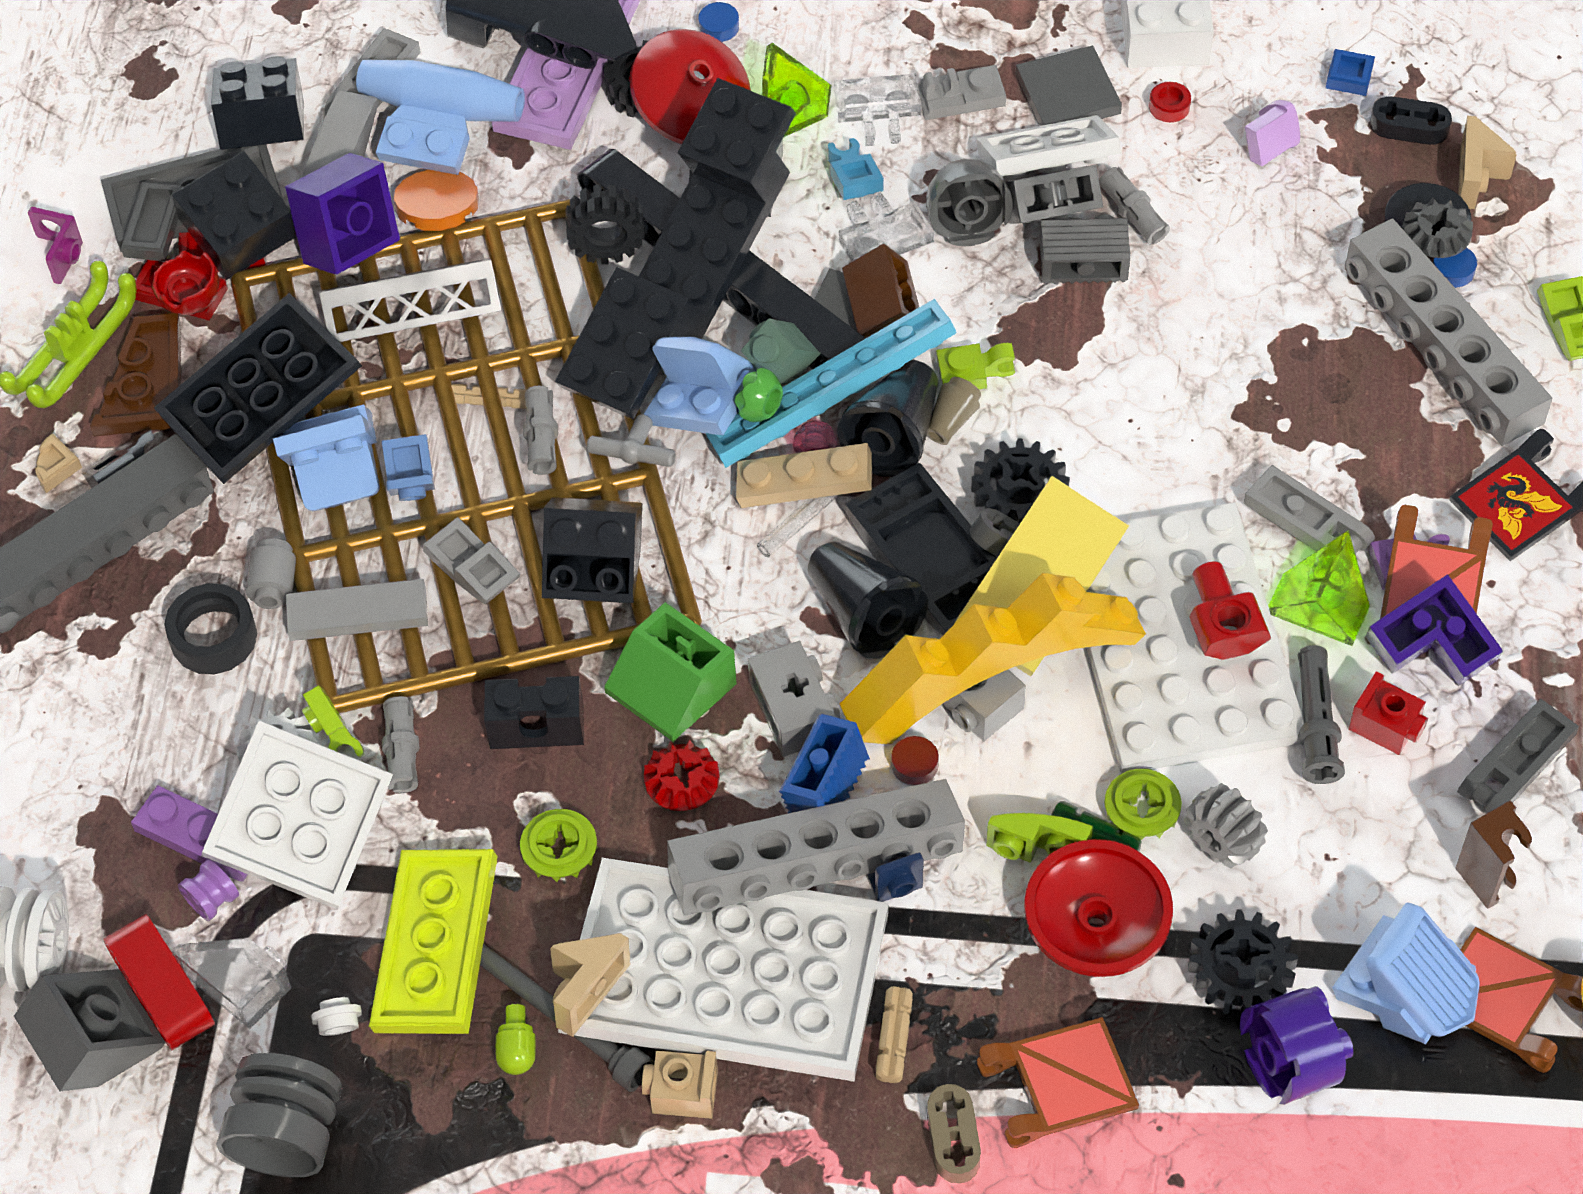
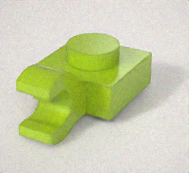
M980 343L936 350L941 384L948 383L952 377H960L971 382L980 390L987 388V377H1007L1015 374L1013 364L1015 356L1012 343L997 344L985 353H981Z
M318 685L303 694L308 706L303 708L302 712L316 734L324 729L330 738L329 749L338 752L342 746L349 745L354 749L358 757L365 755L362 744L351 735L324 688Z

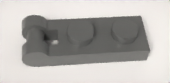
M1540 698L1467 775L1459 786L1457 793L1468 801L1475 799L1486 807L1484 812L1486 814L1510 800L1514 802L1576 736L1579 726ZM1491 777L1503 785L1498 793L1485 784Z

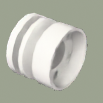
M0 886V988L7 980L13 991L25 992L28 988L31 991L42 975L62 974L69 937L67 902L63 893L58 891L44 890L39 893L38 890L25 888L16 897L12 888Z

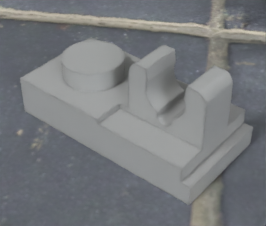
M997 65L958 72L951 68L947 69V75L933 77L932 73L928 72L924 74L923 79H920V84H916V92L925 120L1006 106V93Z

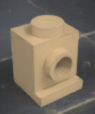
M656 1051L655 1064H645L642 1078V1094L650 1095L652 1114L712 1119L718 1077L716 1052L706 1051L705 1055ZM669 1077H671V1078H683L684 1080H682V1081H673V1080H671Z

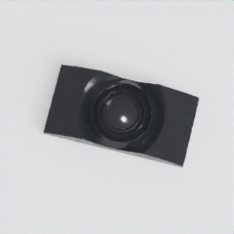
M921 463L912 466L872 488V490L845 503L847 515L872 556L877 561L916 579L920 583L922 590L927 594L929 600L924 619L936 631L944 635L954 625L996 561L997 556L983 549L972 539L970 535L971 524Z

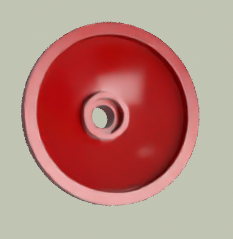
M689 29L666 31L650 39L639 51L630 72L631 95L642 118L657 133L679 144L683 143L717 78L750 91L751 88L744 66L728 46L711 35ZM694 71L701 73L705 79L698 78Z
M1094 839L1065 845L1052 852L1037 866L1026 888L1024 913L1027 928L1032 939L1049 959L1074 973L1092 977H1109L1131 972L1147 963L1158 953L1165 943L1171 928L1173 900L1165 877L1148 857L1127 845L1114 841ZM1097 918L1102 920L1105 925L1093 927L1088 921Z

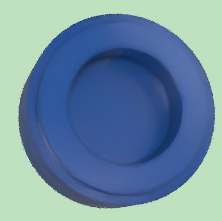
M715 2L708 4L699 13L700 32L711 35L721 42L732 39L739 31L738 11L728 3Z
M1466 248L1461 253L1452 257L1434 258L1433 264L1457 288L1463 287L1473 280L1477 268V258L1470 249Z

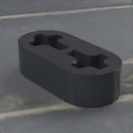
M1386 96L1374 103L1370 117V128L1375 134L1383 138L1436 145L1447 139L1452 115L1448 108L1438 103ZM1386 115L1394 116V120L1386 119ZM1428 121L1435 122V126L1428 125Z

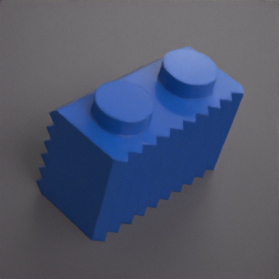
M825 714L818 715L779 790V793L782 794L781 798L784 799L783 803L786 804L785 808L789 810L788 814L843 802L851 798L849 792L854 790L853 784L858 783L857 777L862 775L860 769L865 768V761L870 759L856 722Z

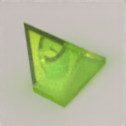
M773 42L767 45L762 77V95L791 106L796 113L784 137L828 117L832 85Z
M1347 530L1283 573L1268 607L1270 614L1274 617L1353 646L1369 612L1370 604L1349 530Z

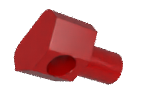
M1207 562L1193 571L1192 577L1202 603L1193 608L1189 618L1205 656L1220 660L1242 656L1253 652L1271 640L1270 632L1255 595L1251 592L1234 595L1224 567L1220 562ZM1223 626H1232L1236 630L1226 629Z

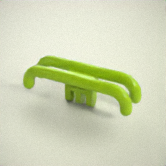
M96 260L90 265L91 283L84 296L78 303L70 300L65 306L66 314L60 313L54 320L56 327L50 325L45 330L46 342L16 377L9 371L0 373L1 389L6 394L19 395L26 391V396L34 407L47 408L54 405L130 313L137 292L136 281L133 275L123 273L119 276L118 298L110 311L93 330L90 328L87 318L103 299L108 286L109 275L107 266L103 261ZM54 358L66 363L44 390L40 385L34 384Z

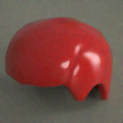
M183 250L175 259L165 261L154 272L152 289L163 308L175 314L191 315L203 312L217 298L220 280L217 268L209 254L203 252L201 256H196Z

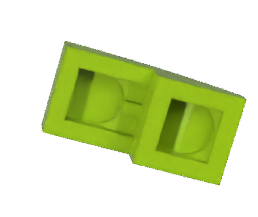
M1583 276L1541 284L1537 289V293L1559 347L1568 361L1582 359Z

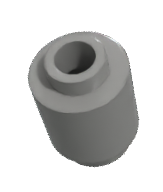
M276 538L263 539L257 543L256 548L250 554L246 595L257 606L264 609L279 608L281 605L286 604V594L293 593L296 557L292 553V546L284 540Z

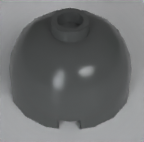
M960 159L948 163L936 173L928 186L926 208L932 228L937 234L939 233L946 237L949 243L956 246H975L994 238V231L1003 222L1005 226L1011 219L1013 201L1007 182L994 166L977 159Z

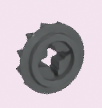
M1432 198L1425 205L1416 202L1412 211L1406 212L1403 230L1426 256L1447 258L1455 256L1467 248L1472 239L1473 222L1467 219L1466 209H1455L1451 200L1444 205L1438 204ZM1437 221H1444L1445 226L1440 231H1437L1435 236L1432 235V225H1435Z

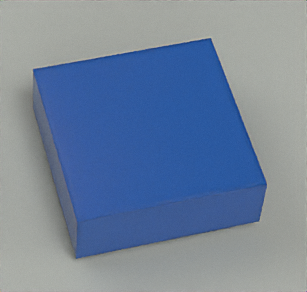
M1335 49L1327 77L1326 89L1366 96L1375 56Z

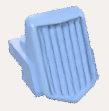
M663 337L658 339L652 350L667 377L644 413L652 420V426L724 435L735 415L739 412L735 403V397L743 390V378L746 374L755 372L757 370L748 359L726 347L697 337Z
M364 404L297 422L280 437L273 439L277 456L290 466H294L303 504L309 511H319L364 499L377 494L380 489L372 444L377 443L372 413Z
M1407 902L1394 919L1385 915L1382 916L1332 989L1337 1000L1378 1015L1383 1028L1426 1044L1432 1035L1437 1037L1445 1036L1474 1021L1480 980L1476 973L1475 965L1471 964L1456 944L1447 938L1421 906Z

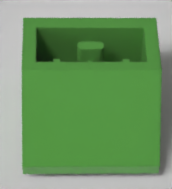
M665 602L632 631L604 686L605 693L674 742L737 684L734 650Z

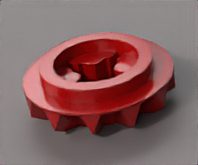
M691 740L686 744L678 745L670 741L667 747L659 752L653 750L650 761L647 765H644V785L647 793L654 802L669 810L688 811L698 808L712 798L719 785L718 762L710 755L707 747L701 749L695 746ZM676 763H679L680 766L682 765L685 771H690L688 773L687 788L684 787L683 782H680L677 776H673Z

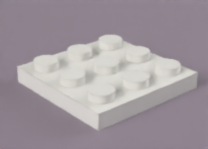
M258 721L201 856L338 910L393 774Z

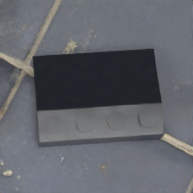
M289 293L157 404L154 409L200 461L225 484L272 444L274 438L280 437L361 368L362 365Z

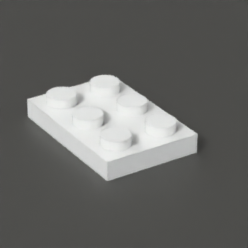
M1098 115L976 138L979 156L985 163L994 166L999 174L1007 180L1022 178L1027 175V171L1037 169L1047 172L1061 171L1068 167L1067 164L1079 161L1087 164L1102 163L1108 160V156L1121 154L1120 137Z

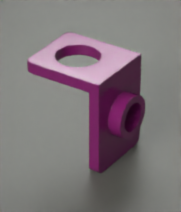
M30 207L27 213L35 235L41 239L54 241L46 255V263L53 282L62 284L71 265L77 263L83 244L75 217ZM42 220H48L57 224L61 228L60 231L50 230L42 223Z

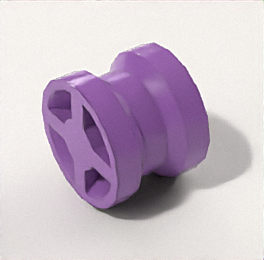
M209 859L200 865V871L193 879L185 878L178 884V889L188 904L206 921H210L217 915L218 907L224 902L231 903L239 897V892L230 878L217 864Z

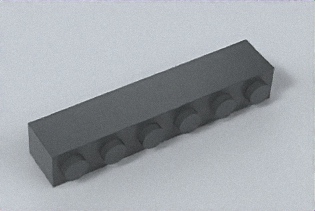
M177 434L168 438L0 548V633L11 630L18 621L36 609L47 606L56 596L77 582L88 579L94 571L115 557L126 554L133 545L153 532L162 530L171 520L188 509L200 505L209 495L214 493L206 466Z

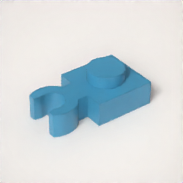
M855 138L849 139V150L845 151L838 150L833 142L828 143V161L830 163L831 177L843 200L860 198L884 191V178L870 153L860 155V144Z

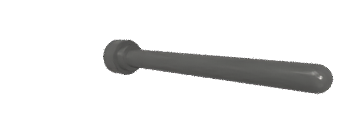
M483 943L480 966L556 1023L553 996ZM573 1036L609 1063L608 1069L613 1073V1080L629 1092L635 1091L642 1084L645 1064L654 1065V1060L638 1047L631 1049L628 1046L620 1047L611 1041Z

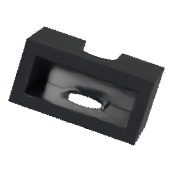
M579 676L546 677V684L544 686L519 687L518 679L485 680L484 723L490 749L584 745V703ZM527 716H541L546 718L547 726L538 730H530L522 727L520 720Z

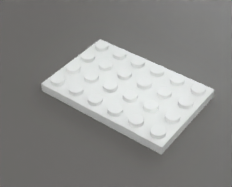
M1236 502L1124 520L1123 522L1129 525L1128 529L1087 590V592L1127 597L1135 606L1138 619L1146 633L1135 645L1087 647L1121 774L1133 769L1152 770L1300 744L1299 731L1305 723ZM1212 561L1220 562L1224 567L1234 595L1251 592L1255 595L1270 632L1271 640L1249 654L1225 660L1203 654L1189 618L1193 608L1202 603L1192 577L1193 571L1200 565ZM1223 626L1226 629L1236 630L1232 626Z
M602 858L580 940L621 933L629 938L631 965L576 1032L575 1036L678 1053L705 1055L706 1051L716 1052L717 1059L855 1081L888 917L889 903L811 890H795L765 897L759 901H747L720 907L711 912H699L684 916L668 874V868ZM558 1029V1033L567 1034L562 1030Z

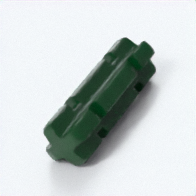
M1059 801L1052 811V816L1076 820L1093 826L1091 840L1114 841L1132 847L1137 851L1141 849L1142 841L1139 837L1127 831L1120 834L1118 833L1119 827L1086 811L1080 814L1077 812L1078 807L1066 801Z

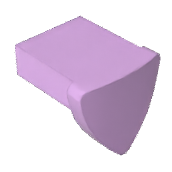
M1275 100L1259 111L1260 117L1245 126L1250 160L1264 166L1287 149L1294 148L1300 143V127L1294 105L1289 101Z

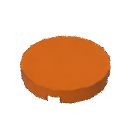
M434 170L417 172L402 180L395 188L393 198L395 212L399 220L405 224L406 220L415 224V228L423 231H443L455 228L465 222V216L472 213V216L475 214L479 203L478 188L473 179L462 172L455 175Z

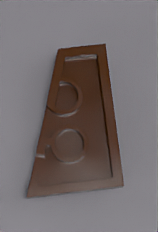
M175 313L134 317L118 356L119 366L112 382H108L104 390V403L99 414H95L91 422L90 428L94 437L143 432L144 430L171 429L154 407L181 385L180 318Z

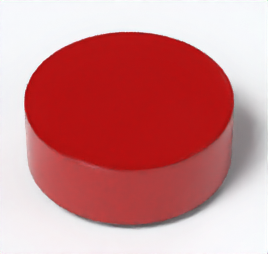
M1168 81L1156 85L1151 90L1149 110L1156 119L1172 123L1183 120L1189 114L1191 93L1184 85Z

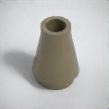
M952 377L948 383L942 384L931 416L927 436L938 444L947 445L952 436L980 408V390L971 382L960 377Z

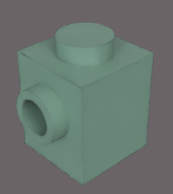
M768 319L758 324L750 333L748 343L741 349V352L756 369L765 368L772 371L778 377L781 384H789L799 378L821 354L794 323Z

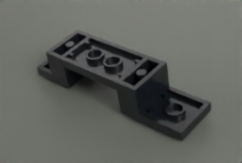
M717 78L677 152L692 171L691 179L639 276L618 267L615 268L555 380L561 388L634 420L661 369V365L652 350L657 340L663 337L703 338L790 174V171L776 153V150L796 115L791 106Z

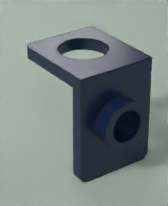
M920 852L881 865L875 869L874 873L865 874L876 900L884 902L906 896L915 890L923 888L924 859Z

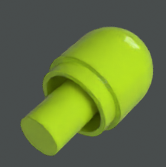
M511 1004L506 1006V1024L501 1025L496 1034L495 1056L501 1070L511 1075H520L527 1072L535 1061L536 1035L533 1033V1027L526 1024V1007L520 1004Z

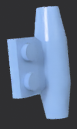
M363 60L357 72L356 87L359 93L376 97L378 100L398 107L391 116H387L378 143L376 154L381 161L458 175L470 140L466 121L518 122L524 110V89L476 71L416 60Z

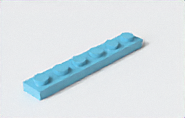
M934 298L782 387V400L772 417L761 422H749L741 418L737 413L724 435L705 434L725 468L735 462L747 458L751 453L771 441L785 436L790 430L812 417L824 413L828 408L848 396L862 391L867 385L884 375L900 369L905 363L920 354L939 346L944 340L957 333L956 329Z

